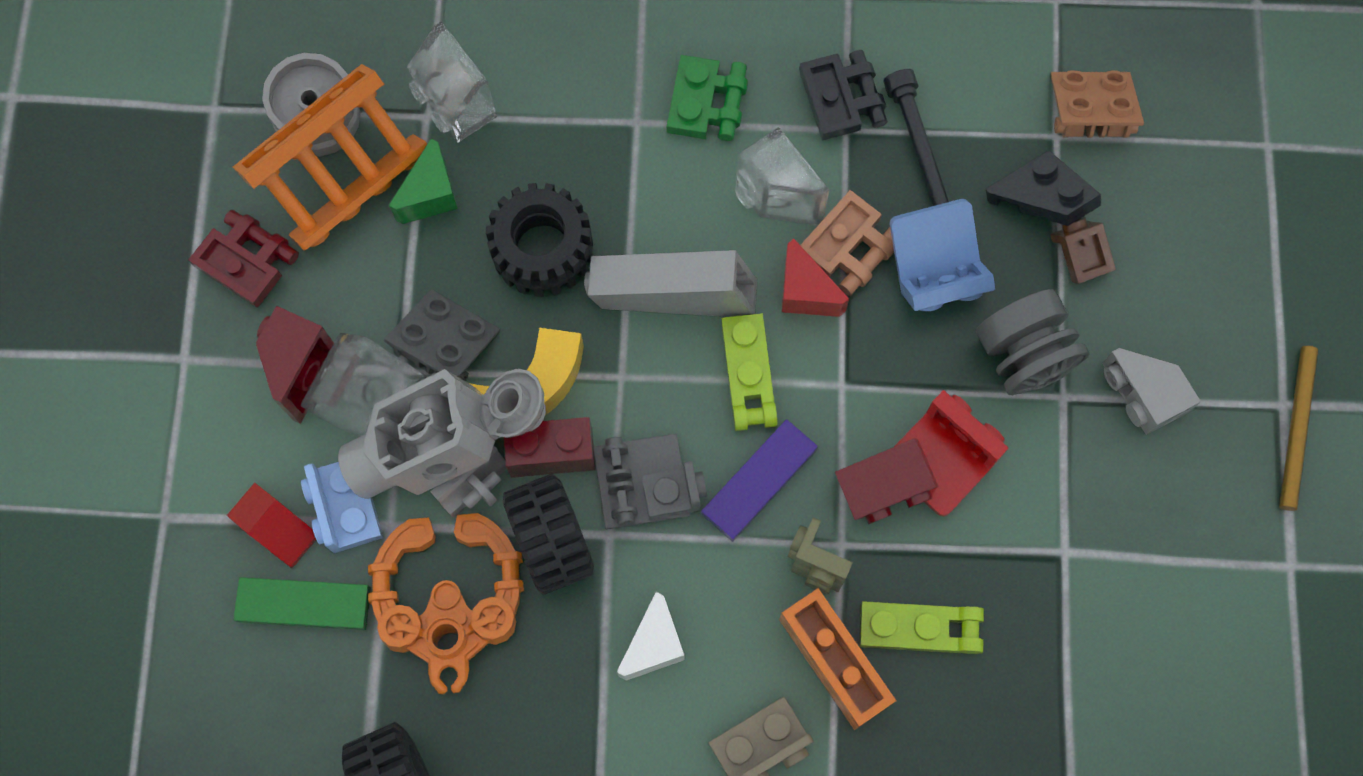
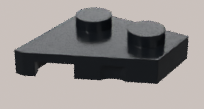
M1051 151L1045 152L986 189L987 201L991 204L998 206L1000 201L1003 200L1019 205L1021 213L1031 216H1043L1048 218L1049 221L1065 226L1071 225L1101 206V194Z

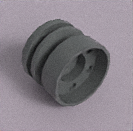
M1053 289L1042 290L1009 304L985 319L976 329V334L988 356L995 357L1008 353L1010 355L996 368V372L1000 377L1012 375L1003 385L1008 395L1013 396L1046 387L1065 377L1090 355L1085 344L1072 345L1080 336L1077 329L1071 328L1055 331L1067 319L1069 314L1059 295Z

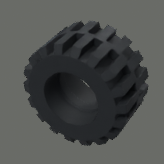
M537 183L528 184L529 190L521 192L519 187L511 190L512 198L509 200L503 196L497 202L499 211L492 209L489 215L491 225H486L487 245L498 274H502L506 284L510 287L516 284L518 292L527 295L529 289H533L535 297H544L545 290H552L554 296L561 293L560 286L566 284L569 289L577 284L575 276L579 275L583 278L587 272L586 262L591 263V256H593L590 222L587 212L583 211L582 203L577 198L572 200L570 192L562 188L557 193L554 184L545 183L544 189H538ZM551 226L564 234L559 246L544 255H530L517 248L522 235L533 227Z
M553 473L503 493V506L537 590L546 595L593 576V560L563 484Z
M397 722L388 724L346 743L342 747L344 776H429L413 740L408 732Z

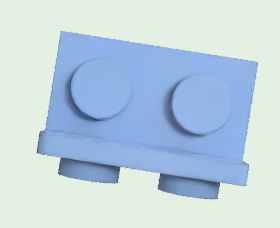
M339 462L319 468L313 463L304 466L307 478L301 480V486L307 503H314L317 519L312 520V528L319 545L324 543L335 554L383 538L373 498H361L350 489L343 478Z

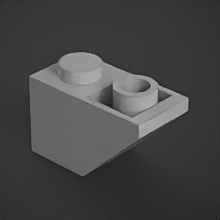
M1121 348L1112 351L1102 363L1104 366V376L1113 390H1119L1127 404L1126 412L1135 426H1141L1145 435L1188 414L1201 402L1179 365Z

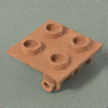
M1075 70L1051 72V81L1060 116L1055 118L1054 130L1055 133H1062L1063 138L1083 137L1084 129L1086 130L1087 138H1092L1096 126L1099 138H1104L1106 135L1107 137L1128 138L1130 134H1137L1138 127L1144 125L1130 72L1115 70L1107 72H1080Z

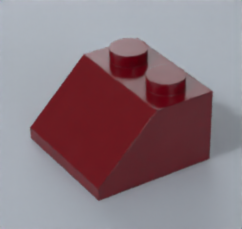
M276 306L271 316H266L261 322L257 331L258 340L256 341V346L272 398L293 421L301 424L340 351L322 326Z

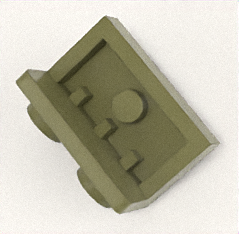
M813 517L809 527L806 528L800 525L787 556L795 560L791 572L806 578L805 585L814 590L819 588L824 594H829L830 589L839 592L853 562L812 545L821 520Z

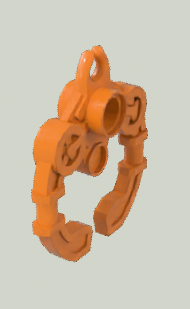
M479 513L457 515L454 527L457 542L468 547L488 546L494 553V565L502 566V581L494 583L496 596L480 600L473 610H470L466 605L459 587L454 582L448 580L441 581L433 587L427 608L420 616L409 606L396 605L399 602V594L397 591H390V575L398 574V563L404 553L424 551L435 543L436 536L429 517L408 519L399 525L379 549L374 563L368 565V574L372 576V592L368 594V602L372 605L378 622L377 629L380 639L390 650L400 653L410 651L428 663L430 683L438 694H445L447 692V686L440 679L442 670L448 667L455 669L458 677L451 685V691L459 693L468 679L469 660L487 644L497 645L507 641L514 633L516 627L515 615L520 603L521 592L524 591V582L520 580L519 564L523 563V555L521 552L515 551L509 538L497 524ZM448 633L458 635V641L452 648L447 650L437 648L438 641L443 635Z

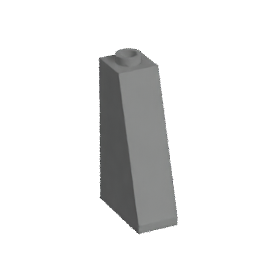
M736 250L591 256L590 271L586 272L584 278L587 295L601 309L721 317L755 314L757 278Z

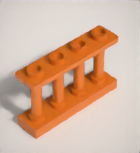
M363 64L359 65L233 166L238 175L253 189L258 185H265L298 225L289 236L303 250L320 245L327 239L332 228L341 221L350 220L357 215L365 201L372 196L385 192L391 186L392 179L403 170L413 168L427 146L426 141L414 134L405 139L375 98L377 95L376 91L384 85L383 81L374 70ZM356 107L364 109L393 148L375 164L344 125V116ZM323 133H330L362 174L345 189L340 187L311 150L312 142ZM291 159H298L330 199L313 215L309 214L279 176V168Z

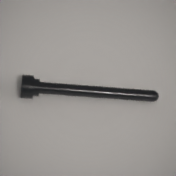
M902 69L895 71L883 80L889 98H893L894 103L900 105L933 206L947 203L949 200L914 99L917 96L916 89L919 87L914 70Z

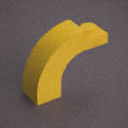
M539 328L534 358L527 370L538 378L543 388L544 404L546 406L545 415L559 405L569 393L576 380L584 349L581 333ZM471 384L482 394H485L490 387Z

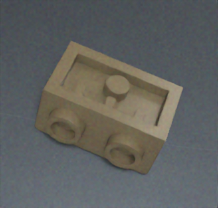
M783 696L711 740L708 744L727 776H770L767 771L777 764L783 762L788 769L809 756L805 747L814 741L810 734L805 732L786 698Z

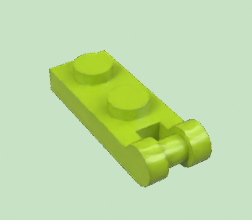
M763 313L721 318L735 431L748 430V425L764 424V428L777 427V412L773 395ZM760 399L761 407L746 409L745 400Z
M862 601L860 604L859 647L982 654L983 639L979 638V623L984 622V608ZM949 622L962 623L961 638L949 637Z

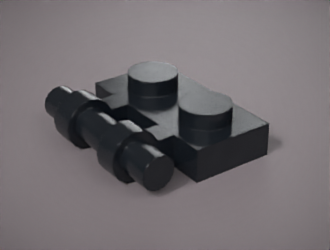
M856 50L850 53L851 65L846 67L842 66L838 53L800 63L799 72L822 141L861 131L862 122L859 115L869 116L874 128L884 126L888 122L884 112L887 106L883 94L877 92L873 80L876 76L872 63L867 62L863 50ZM850 83L859 85L862 97L853 99L849 87Z

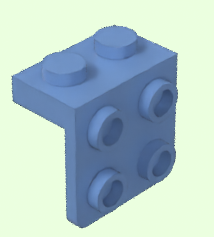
M959 199L897 215L890 220V231L901 294L914 311L937 310L944 303L955 300H975L980 298L983 293L995 290L993 274L980 261L973 209L966 199Z

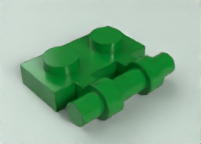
M681 55L666 126L667 133L706 139L708 126L712 125L719 127V139L732 141L735 129L740 126L742 112L739 108L741 97L747 92L748 80L745 78L747 65L741 62H733L730 75L720 76L718 75L720 68L719 60ZM715 93L726 94L724 106L720 109L712 108Z

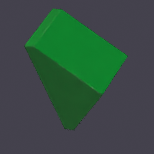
M430 139L389 204L395 220L401 224L458 209L439 143L433 139Z

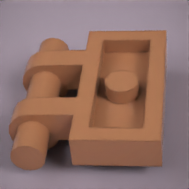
M851 190L847 192L800 245L829 277L838 267L846 272L847 276L838 286L848 296H851L859 286L864 287L873 277L871 272L882 260H888L894 253L890 227L883 235L874 228L880 221L882 214ZM863 241L870 247V250L858 261L851 253Z

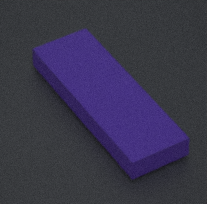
M786 419L701 510V514L733 542L817 451L818 446Z

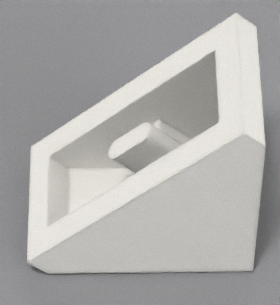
M657 592L617 670L618 676L626 681L685 660L684 652L665 598Z

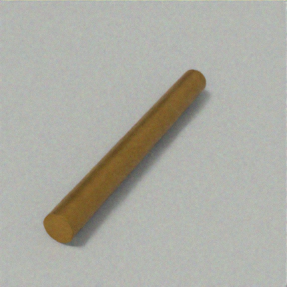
M1302 346L1300 350L1279 504L1280 509L1287 511H1296L1298 507L1318 357V348L1313 346Z

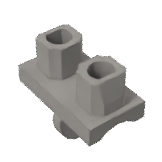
M493 445L489 462L434 487L430 492L453 518L466 506L471 509L481 499L489 506H492L497 502V499L490 491L502 481L499 475L507 469L505 459Z

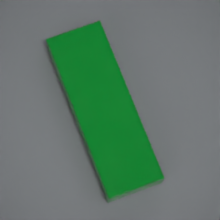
M239 577L233 620L239 623L366 630L369 609L368 594L371 591V587L362 584Z

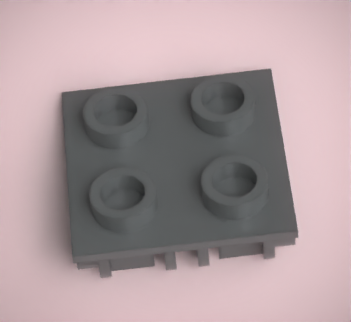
M431 289L384 338V342L394 348L396 355H402L413 361L416 367L422 368L425 365L428 374L446 369L466 381L469 373L465 370L500 332V328Z
M677 434L622 442V437H611L605 440L606 445L593 446L606 530L690 516V513L649 520L641 476L682 468Z

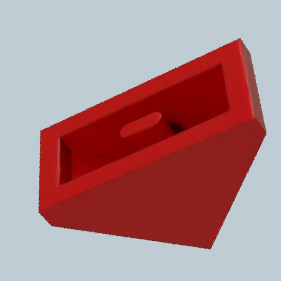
M792 239L787 244L781 312L840 317L846 312L849 298L795 239Z
M256 483L250 487L226 515L290 568L296 565L316 541L311 527Z

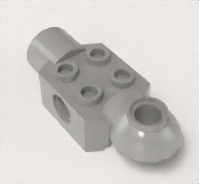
M443 369L374 404L367 433L342 445L339 450L338 462L343 478L350 489L364 499L372 498L395 486L402 487L416 495L422 494L489 462L496 439L523 435L539 427L546 414L543 388L538 378L530 371L514 369L496 378L486 393L482 394L471 384Z

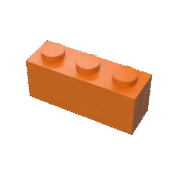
M819 588L781 613L779 621L854 730L896 702L890 690Z

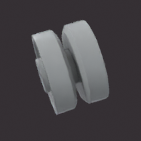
M300 53L285 58L273 67L264 82L262 101L275 132L348 75L338 62L322 54ZM357 107L344 116V125L353 136L359 128L361 110ZM323 133L312 142L313 146L311 148L315 155L319 157L335 153L341 149L330 133Z

